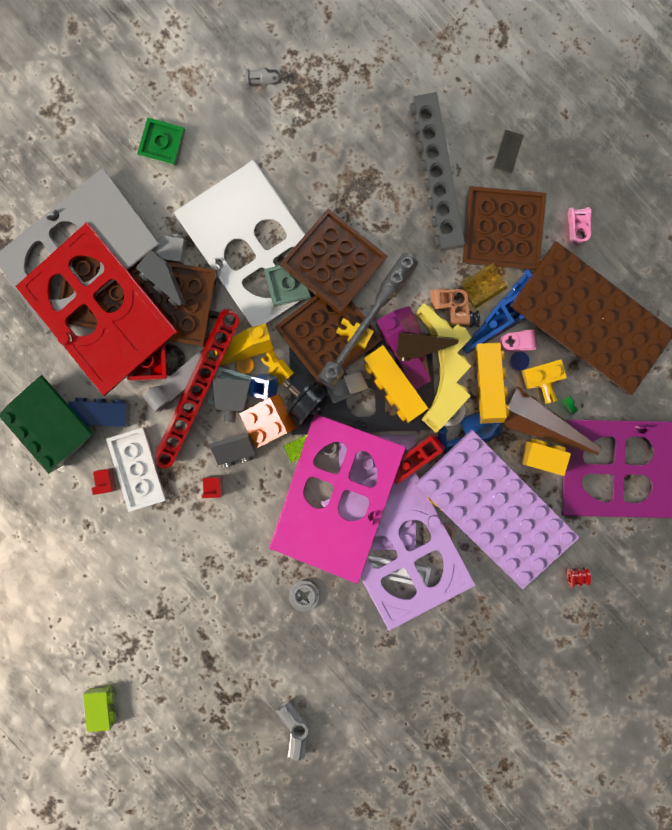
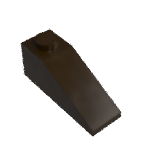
M399 331L396 356L400 357L399 360L411 361V358H419L456 345L459 339Z

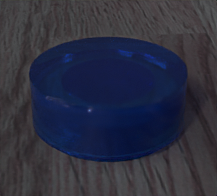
M519 351L511 355L509 363L514 370L522 371L529 366L530 359L525 352Z

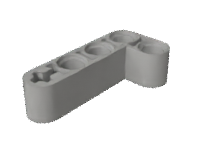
M203 350L193 356L162 384L153 387L143 396L155 412L163 411L183 394ZM203 368L199 374L205 375L209 372V369Z

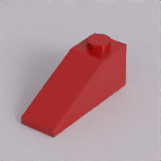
M434 432L403 455L394 481L396 485L444 451L445 446Z

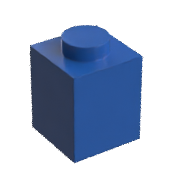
M266 374L251 377L249 396L268 399L277 395L279 377Z

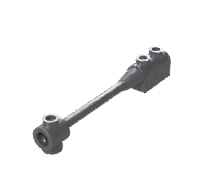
M408 253L401 254L381 283L375 304L336 361H328L318 375L317 379L322 384L333 389L344 374L343 363L381 307H384L393 297L396 298L416 269L418 261Z

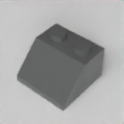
M249 433L209 444L217 464H223L224 468L235 465L234 461L242 459V463L254 460L253 456L257 455L254 442Z

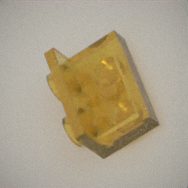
M494 263L483 267L478 273L467 277L461 283L462 290L466 291L468 300L475 309L508 289L506 282L498 274Z

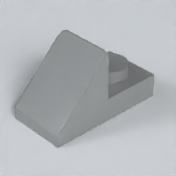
M360 371L343 376V379L339 380L333 389L327 386L326 389L330 393L329 396L333 404H336L368 390V386Z

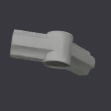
M288 700L276 709V713L291 731L288 757L292 760H301L305 758L309 723ZM303 726L305 730L299 732L295 729V727Z

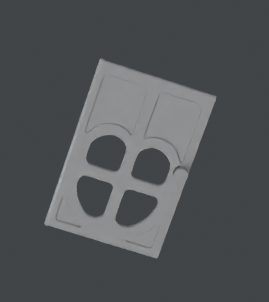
M103 168L0 251V268L47 334L51 330L15 286L28 275L26 272L27 258L36 243L42 242L50 254L58 248L51 238V232L59 224L71 222L80 228L85 222H88L127 270L144 258L150 250H154L160 245ZM72 262L70 264L71 270L83 283L84 286H88L89 284H91L99 275H101L104 272V266L100 262V270L98 274L90 281L83 282L77 274V272L72 267ZM111 280L110 282H108L101 290H99L95 294V296L115 280ZM74 290L71 296L61 300H51L56 311L62 310L76 297V292Z

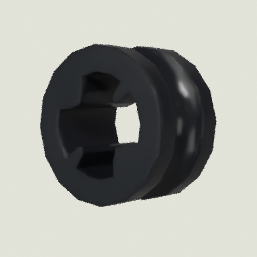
M479 310L475 312L470 311V328L474 325L480 327Z

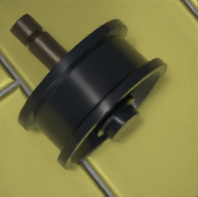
M288 379L282 384L296 397L286 412L288 414L292 413L298 418L300 425H303L312 415L315 416L322 409L321 405L330 394L328 391L324 393L316 386L317 382L315 380L302 391Z

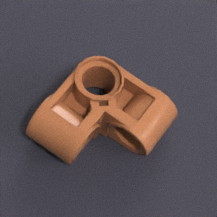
M461 289L430 290L431 307L433 309L449 308L451 317L450 327H455L457 324L459 326L470 325V311L466 291ZM457 293L463 296L461 304H457L454 301V295Z

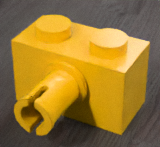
M562 359L520 371L525 389L539 386L542 389L545 404L557 401L552 384L555 381L567 378Z

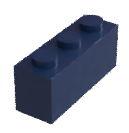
M75 397V401H68V405L85 425L130 426V404H125V400L113 399V403H106V399L94 398V402H87V398Z

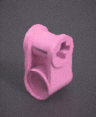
M590 207L585 209L569 208L568 210L569 238L571 243L576 246L584 244L591 236ZM576 232H582L584 239L578 238Z
M535 329L508 333L499 340L501 349H504V352L538 349ZM505 341H512V345L506 344Z

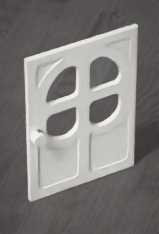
M254 160L174 212L210 267L218 271L217 277L252 327L269 323L300 302L297 301L273 307L271 298L253 295L242 285V281L260 268L274 267V259L290 248H294L305 235ZM266 220L278 222L287 234L285 240L270 250H264L254 235L255 227L260 222ZM241 239L248 243L256 258L240 270L234 271L225 261L224 252L231 241Z

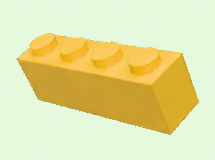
M500 343L477 344L475 348L481 424L504 423L507 416H509V405L505 403V398L508 397L507 386H504L503 380L506 379V368H502L505 354L504 349H501Z
M383 345L364 358L365 364L363 367L369 375L371 373L376 378L374 380L375 384L380 390L384 389L387 393V396H385L391 406L395 405L399 411L396 413L403 422L406 420L407 423H410L428 410L426 404Z

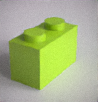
M111 687L89 688L83 694L87 732L109 731L114 723H116V712H113L114 693H111Z

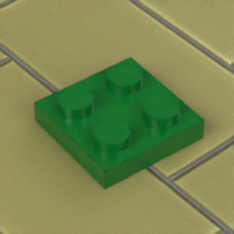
M147 117L137 155L175 166L185 134V128Z

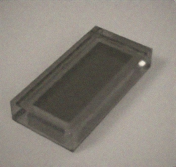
M509 130L504 131L493 168L509 173L513 172L524 135Z

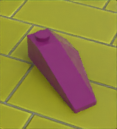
M407 306L395 310L377 320L376 326L413 388L417 390L431 382L426 355L419 358H411V361L399 360L400 357L396 356L399 331L421 334L419 322L411 308Z

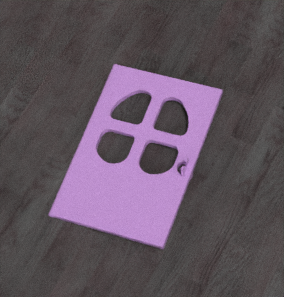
M416 472L397 485L393 484L375 537H387L391 541L398 554L397 558L379 568L372 567L367 558L361 575V579L389 631L475 586L433 504L428 500L427 495L416 486V482L419 480ZM377 473L359 483L368 487H374L377 483ZM345 490L339 504V512L347 520H359L365 516L369 500L363 495ZM330 498L321 502L323 507L328 505ZM418 520L427 526L431 539L414 550L408 551L399 537V528L405 521ZM437 550L442 555L443 572L439 583L433 587H428L424 584L414 562L424 555ZM400 568H404L416 588V594L410 599L398 598L383 588L381 579Z

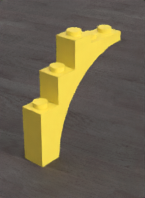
M423 303L415 315L423 322L431 335L459 339L458 344L438 351L440 362L439 386L430 409L422 418L433 431L438 432L471 396L463 385L457 383L471 367L468 360L457 353L469 341L471 336L466 328L458 324L452 329L448 321L443 318L441 319L431 306Z

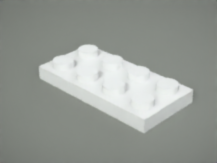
M145 428L107 438L106 440L128 512L166 501Z

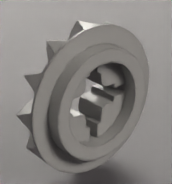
M301 580L291 587L289 601L295 609L309 611L317 605L319 591L310 581ZM300 590L304 593L310 591L307 596L309 602L304 598L298 601L301 596Z

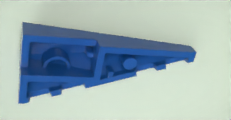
M529 270L524 272V275L514 284L511 291L486 318L484 324L473 334L470 341L463 346L466 354L474 351L477 344L487 343L526 320L524 316L510 307V305L532 275Z

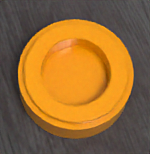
M251 357L236 361V369L239 373L251 374L255 369V362Z

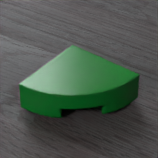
M565 396L560 400L571 415L578 411V408L574 405L575 401L571 396Z

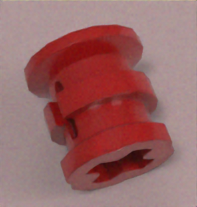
M568 569L567 580L570 588H574L575 585H590L591 574L589 569H575V571Z

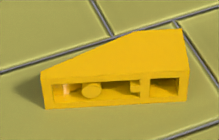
M266 323L248 328L234 336L219 367L274 350Z

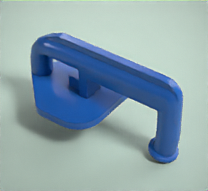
M480 412L465 416L461 421L465 434L473 430L484 442L493 440L503 431V423L481 424ZM443 426L438 431V438L445 446L442 453L447 454L463 437L447 441L446 434L448 429Z

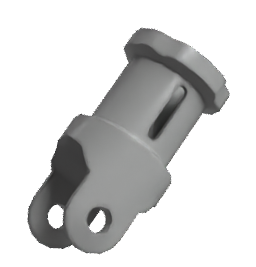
M266 67L261 68V70L249 71V69H245L246 87H250L251 84L267 86L279 80V71L276 69L269 70Z

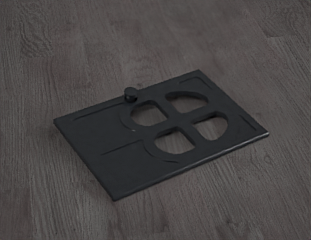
M382 335L379 336L383 339V341L376 345L369 352H374L382 345L386 348V350H390ZM289 347L290 369L294 373L290 377V382L302 391L315 378ZM433 353L426 355L431 382L416 390L428 407V410L435 399ZM345 370L340 380L343 379V376L348 375ZM374 376L364 379L368 389H373L375 392L374 415L370 417L355 416L348 409L346 399L333 404L330 396L327 397L321 405L322 409L317 413L323 417L365 432L432 430L422 420L428 410L410 423H407L406 420L403 422L398 415H387L385 412V391L377 387L374 382L376 380ZM317 382L316 386H318L324 393L327 392L326 386L322 388ZM291 393V403H292V402L295 400L296 397ZM291 413V417L297 429L292 431V435H307L313 415L303 425H300V420Z

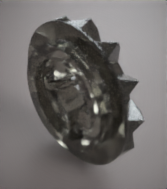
M167 344L166 357L170 354L171 357L177 358V360L171 361L170 368L168 362H166L167 374L172 375L184 365L185 356L179 347Z

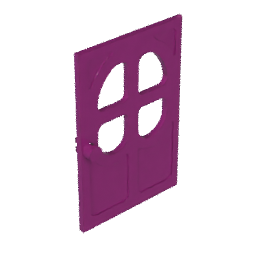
M566 419L574 429L586 435L592 442L602 437L612 436L615 439L613 463L588 464L583 459V450L565 445V452L571 453L565 476H563L562 516L672 518V421ZM629 437H644L650 442L653 448V456L648 463L642 465L626 464L625 449L626 440ZM586 474H611L613 476L612 499L604 502L590 496L582 486L583 477ZM626 475H645L650 479L651 490L643 501H624V477Z

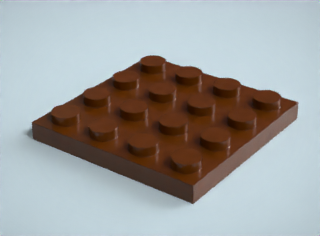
M469 186L462 264L535 270L541 258L546 193Z
M328 208L280 263V267L341 314L388 256Z
M315 295L276 325L275 329L323 388L325 385L317 379L318 375L328 361H336L348 343L349 336L336 333L338 327L342 330L347 329L345 325L341 324L343 318L348 320L352 326H355L356 322L361 324L365 317L352 301L339 314ZM371 324L368 328L374 332L365 350L355 346L343 363V370H346L383 341Z

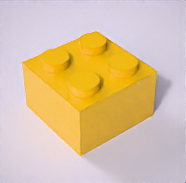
M532 439L531 442L525 441L520 464L565 476L571 453L565 452L566 448L550 444V447H547V442Z

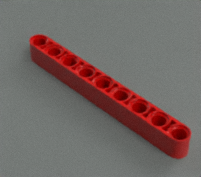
M224 309L219 314L160 441L155 455L157 464L161 468H169L173 465L238 327L239 317L232 309ZM227 315L234 316L231 323L224 322ZM219 333H225L226 336L223 340H216V336ZM215 350L218 352L216 357H208L210 351ZM208 368L209 373L201 375L199 374L201 369ZM194 386H201L199 392L191 391ZM187 403L193 404V407L191 409L187 410L183 408L184 405ZM179 420H184L185 424L183 426H177L176 422ZM172 437L177 438L175 443H169L168 440ZM164 454L170 456L166 460L160 459V457Z

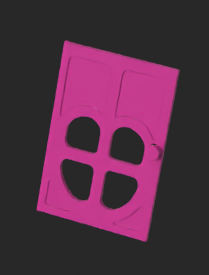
M319 414L313 416L269 549L358 584L406 446ZM333 442H341L347 448L338 474L318 468L314 463L317 454L325 446ZM359 451L369 453L375 462L377 483L374 487H368L350 479V472ZM310 477L329 482L334 487L330 501L324 508L312 506L305 497L304 490ZM345 490H350L368 498L369 506L363 518L351 521L343 518L340 514L339 504Z

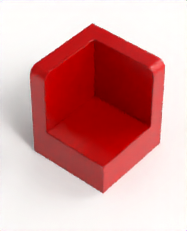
M113 468L93 472L95 487L91 488L92 495L116 491Z
M223 477L203 478L202 498H220L224 496Z

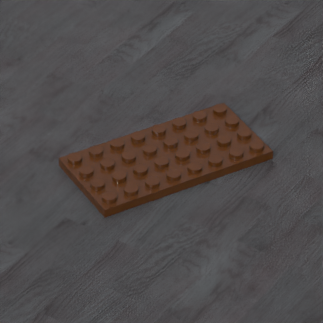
M557 241L553 243L510 305V307L629 395L634 394L672 339V328Z
M80 256L73 260L72 267L83 282H88L98 274L100 261L91 257ZM142 259L128 269V272L178 331L168 341L205 347L218 271L216 269L168 262L172 267L187 306L184 308L182 306H174L168 301L170 297L167 294H160L153 288L155 286L153 282H146L139 276L141 272L136 267ZM64 277L62 278L59 300L67 298L74 293V289ZM115 280L98 293L95 299L106 312H116L123 304L124 291ZM83 305L68 318L67 324L96 329L97 318L87 305Z

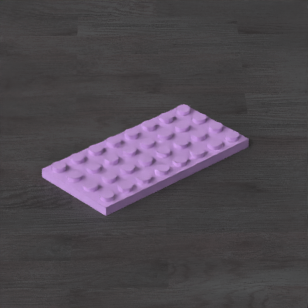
M473 430L468 432L416 482V486L522 589L579 539V536Z

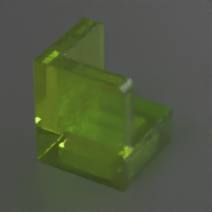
M305 435L283 445L291 463L299 460L306 439Z

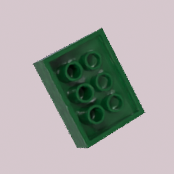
M43 375L33 381L0 413V419L48 474L62 467L93 434Z

